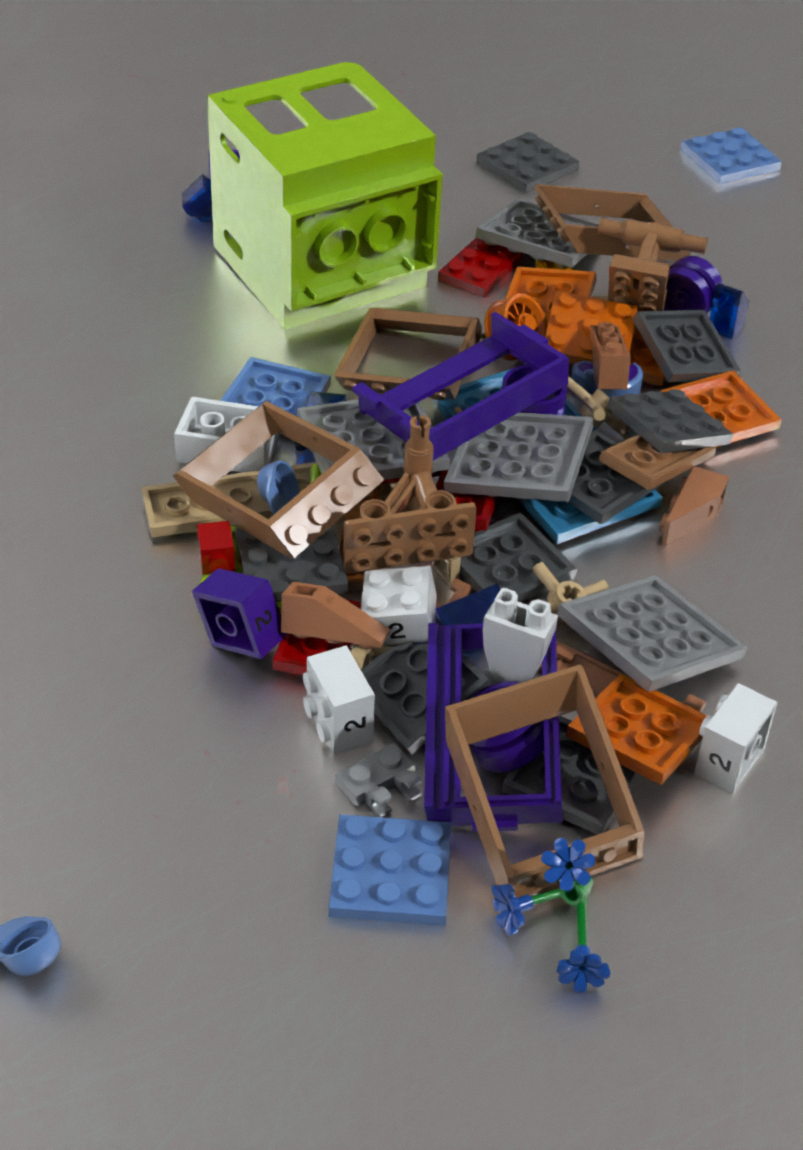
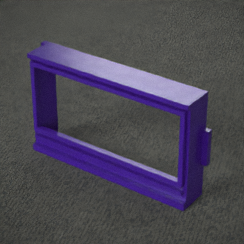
M494 312L491 314L492 336L381 395L363 382L353 386L352 391L358 396L359 412L363 415L367 413L396 436L407 442L410 439V420L412 417L403 412V410L508 353L536 370L431 428L429 440L434 447L433 460L568 385L569 357L548 345L547 338L523 324L519 327L499 313Z
M428 623L424 789L427 821L451 822V826H472L473 832H478L466 797H461V782L446 743L445 707L462 701V650L484 649L483 623L437 626V623ZM556 629L542 661V676L558 671ZM559 716L544 720L546 794L486 796L499 831H518V824L563 822Z

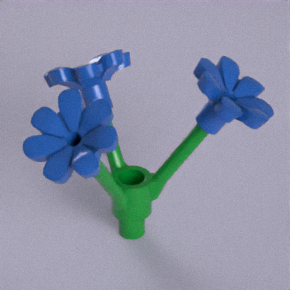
M559 838L554 842L556 852L545 851L541 857L542 862L551 867L544 873L545 880L549 883H556L560 880L559 888L532 897L529 894L516 897L514 887L511 884L495 885L491 888V892L495 897L492 900L494 910L500 912L495 920L502 929L505 928L508 936L514 935L518 932V928L525 925V918L522 912L532 910L536 904L555 898H563L566 903L575 905L577 908L578 946L575 947V950L571 951L569 959L558 962L556 971L559 973L558 980L560 983L569 984L574 981L573 990L583 993L587 991V983H590L593 987H601L605 983L604 979L610 977L608 964L602 963L599 955L591 954L590 948L587 946L586 904L587 896L591 892L594 881L590 874L586 872V869H590L595 865V857L590 853L584 854L586 844L582 840L576 839L571 847H568L566 840Z

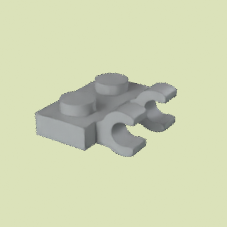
M395 743L335 774V784L355 806L365 802L377 817H383L392 812L391 807L386 802L392 799L388 789L396 786L403 797L409 802L422 795V792L416 787L422 783V779L415 772L416 765Z

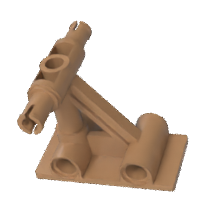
M601 217L597 235L621 238V241L625 244L640 246L638 258L614 254L609 266L608 301L638 306L637 311H663L668 291L666 285L670 264L656 262L659 250L672 253L684 250L705 255L708 237L684 234L685 231L680 228L663 226L655 222L646 223L632 219L620 222Z
M420 415L419 426L417 425V416L411 418L410 439L405 444L404 474L385 501L378 499L365 501L360 506V518L344 522L343 567L345 573L472 555L476 506L473 502L457 504L451 493L437 490L432 478L434 447L429 440L431 420L428 417ZM407 505V511L402 512Z

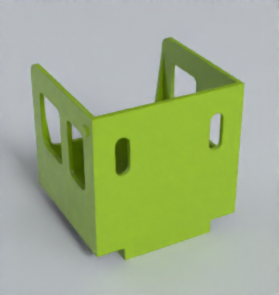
M342 62L207 95L214 247L284 330L427 287L428 271L437 268L443 173L434 166L436 135L361 65L352 62ZM339 83H347L359 92L375 110L337 120H328L301 93ZM270 100H279L306 127L282 134H271L246 107ZM225 136L237 148L240 159L228 147Z

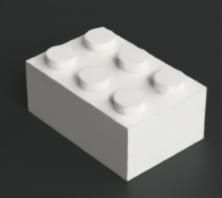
M191 397L174 433L176 462L188 464L258 406ZM277 432L231 471H257L269 464L279 441L280 433Z

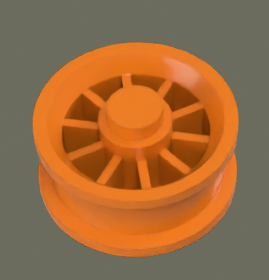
M518 293L510 296L507 300L496 301L486 311L484 320L485 333L481 334V340L483 341L492 336L491 314L494 312L499 313L519 327L524 324L545 337L548 327L545 314L538 302L527 294ZM510 353L501 357L508 361L518 360Z

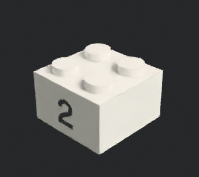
M431 566L365 571L361 610L390 629V634L383 645L428 642V623H435L437 596Z
M347 645L307 657V672L303 673L307 697L303 698V704L308 717H314L317 722L316 728L320 740L323 743H328L333 754L372 743L375 694Z
M739 683L730 695L724 693L717 704L714 716L707 715L700 727L699 735L703 736V738L697 745L693 758L697 759L694 775L733 794L765 749L777 702Z

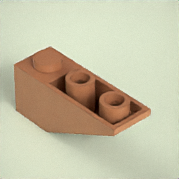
M610 322L590 325L594 378L598 389H628L631 356L619 326H615V324Z
M693 466L688 477L683 476L678 489L679 495L674 494L669 506L670 514L664 513L660 523L659 531L664 532L661 545L667 546L716 518L725 499L729 476Z
M292 582L282 593L281 632L293 634L297 638H322L334 644L343 642L354 643L366 649L381 647L390 634L388 627L326 586Z

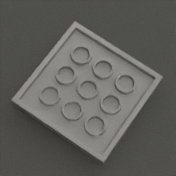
M519 198L476 229L475 238L484 240L488 245H501L514 253L523 252L529 254L536 260L555 262L557 266L562 268H572L587 255L577 253L569 241L564 243L538 204ZM559 213L566 224L599 226L598 222L572 214Z
M358 399L297 408V417L360 448L384 480L401 478L403 476L406 442L367 413L363 415L359 412ZM420 402L403 410L410 417L417 416V422L420 420V415L427 417ZM312 451L321 474L335 463ZM447 453L433 460L432 473L449 470L450 458Z
M519 412L458 446L444 480V489L447 492L569 502L593 429V417Z
M656 575L560 603L557 615L647 692L743 659L748 648Z

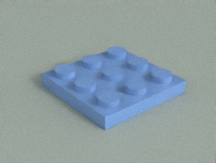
M734 128L733 130L715 132L707 136L693 137L692 139L682 141L681 150L718 184L778 171L781 168L782 161L743 128Z
M250 357L220 401L260 406L265 401H268L297 416V408L319 405L331 385V376Z
M339 814L329 900V917L446 925L451 822Z

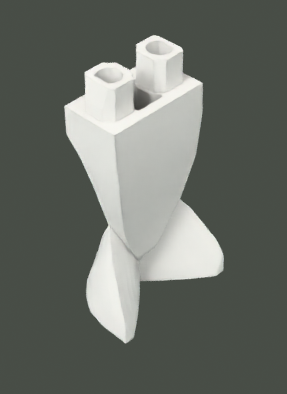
M502 588L499 591L483 621L484 652L489 665L483 673L489 678L492 685L510 681L522 683L535 679V675L546 655L557 625L558 615L551 613L550 603L537 599L531 601L530 605L518 602V595L515 591L507 588Z

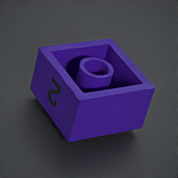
M218 568L192 590L213 647L262 659L287 636V633L281 632V614L268 579Z

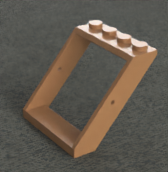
M543 184L534 186L538 194L535 200L559 233L564 243L569 241L577 253L609 256L619 254L638 258L640 246L625 244L621 241V238L597 235V226L566 224L559 213L649 220L663 226L673 227L644 193ZM659 250L657 259L678 260L691 254L689 251L684 250L677 253Z
M369 308L335 371V378L341 387L346 390L352 391L353 386L363 382L378 394H383L410 379L356 373L378 328L464 336L458 351L460 353L479 343L482 334L481 322L479 318ZM464 378L429 396V398L435 400H445V398L456 399Z
M268 401L258 406L173 475L174 479L193 502L220 518L230 521L232 525L291 559L298 556L384 481L383 477L360 448ZM277 432L335 462L269 519L211 487Z
M581 664L445 707L446 743L496 884H511L514 887L516 897L526 894L532 897L559 888L560 880L556 883H549L545 880L544 873L551 867L542 862V854L512 865L510 864L468 745L575 710L578 713L620 826L582 840L586 844L584 854L590 853L595 857V865L590 869H586V872L593 876L643 858L644 828L586 672Z

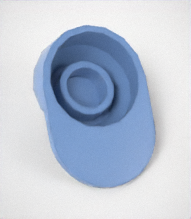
M281 460L269 463L259 471L257 476L258 491L263 500L268 503L274 515L299 494L298 480L291 466Z
M24 916L10 920L0 926V961L18 976L35 975L46 969L56 959L61 948V940L50 919Z

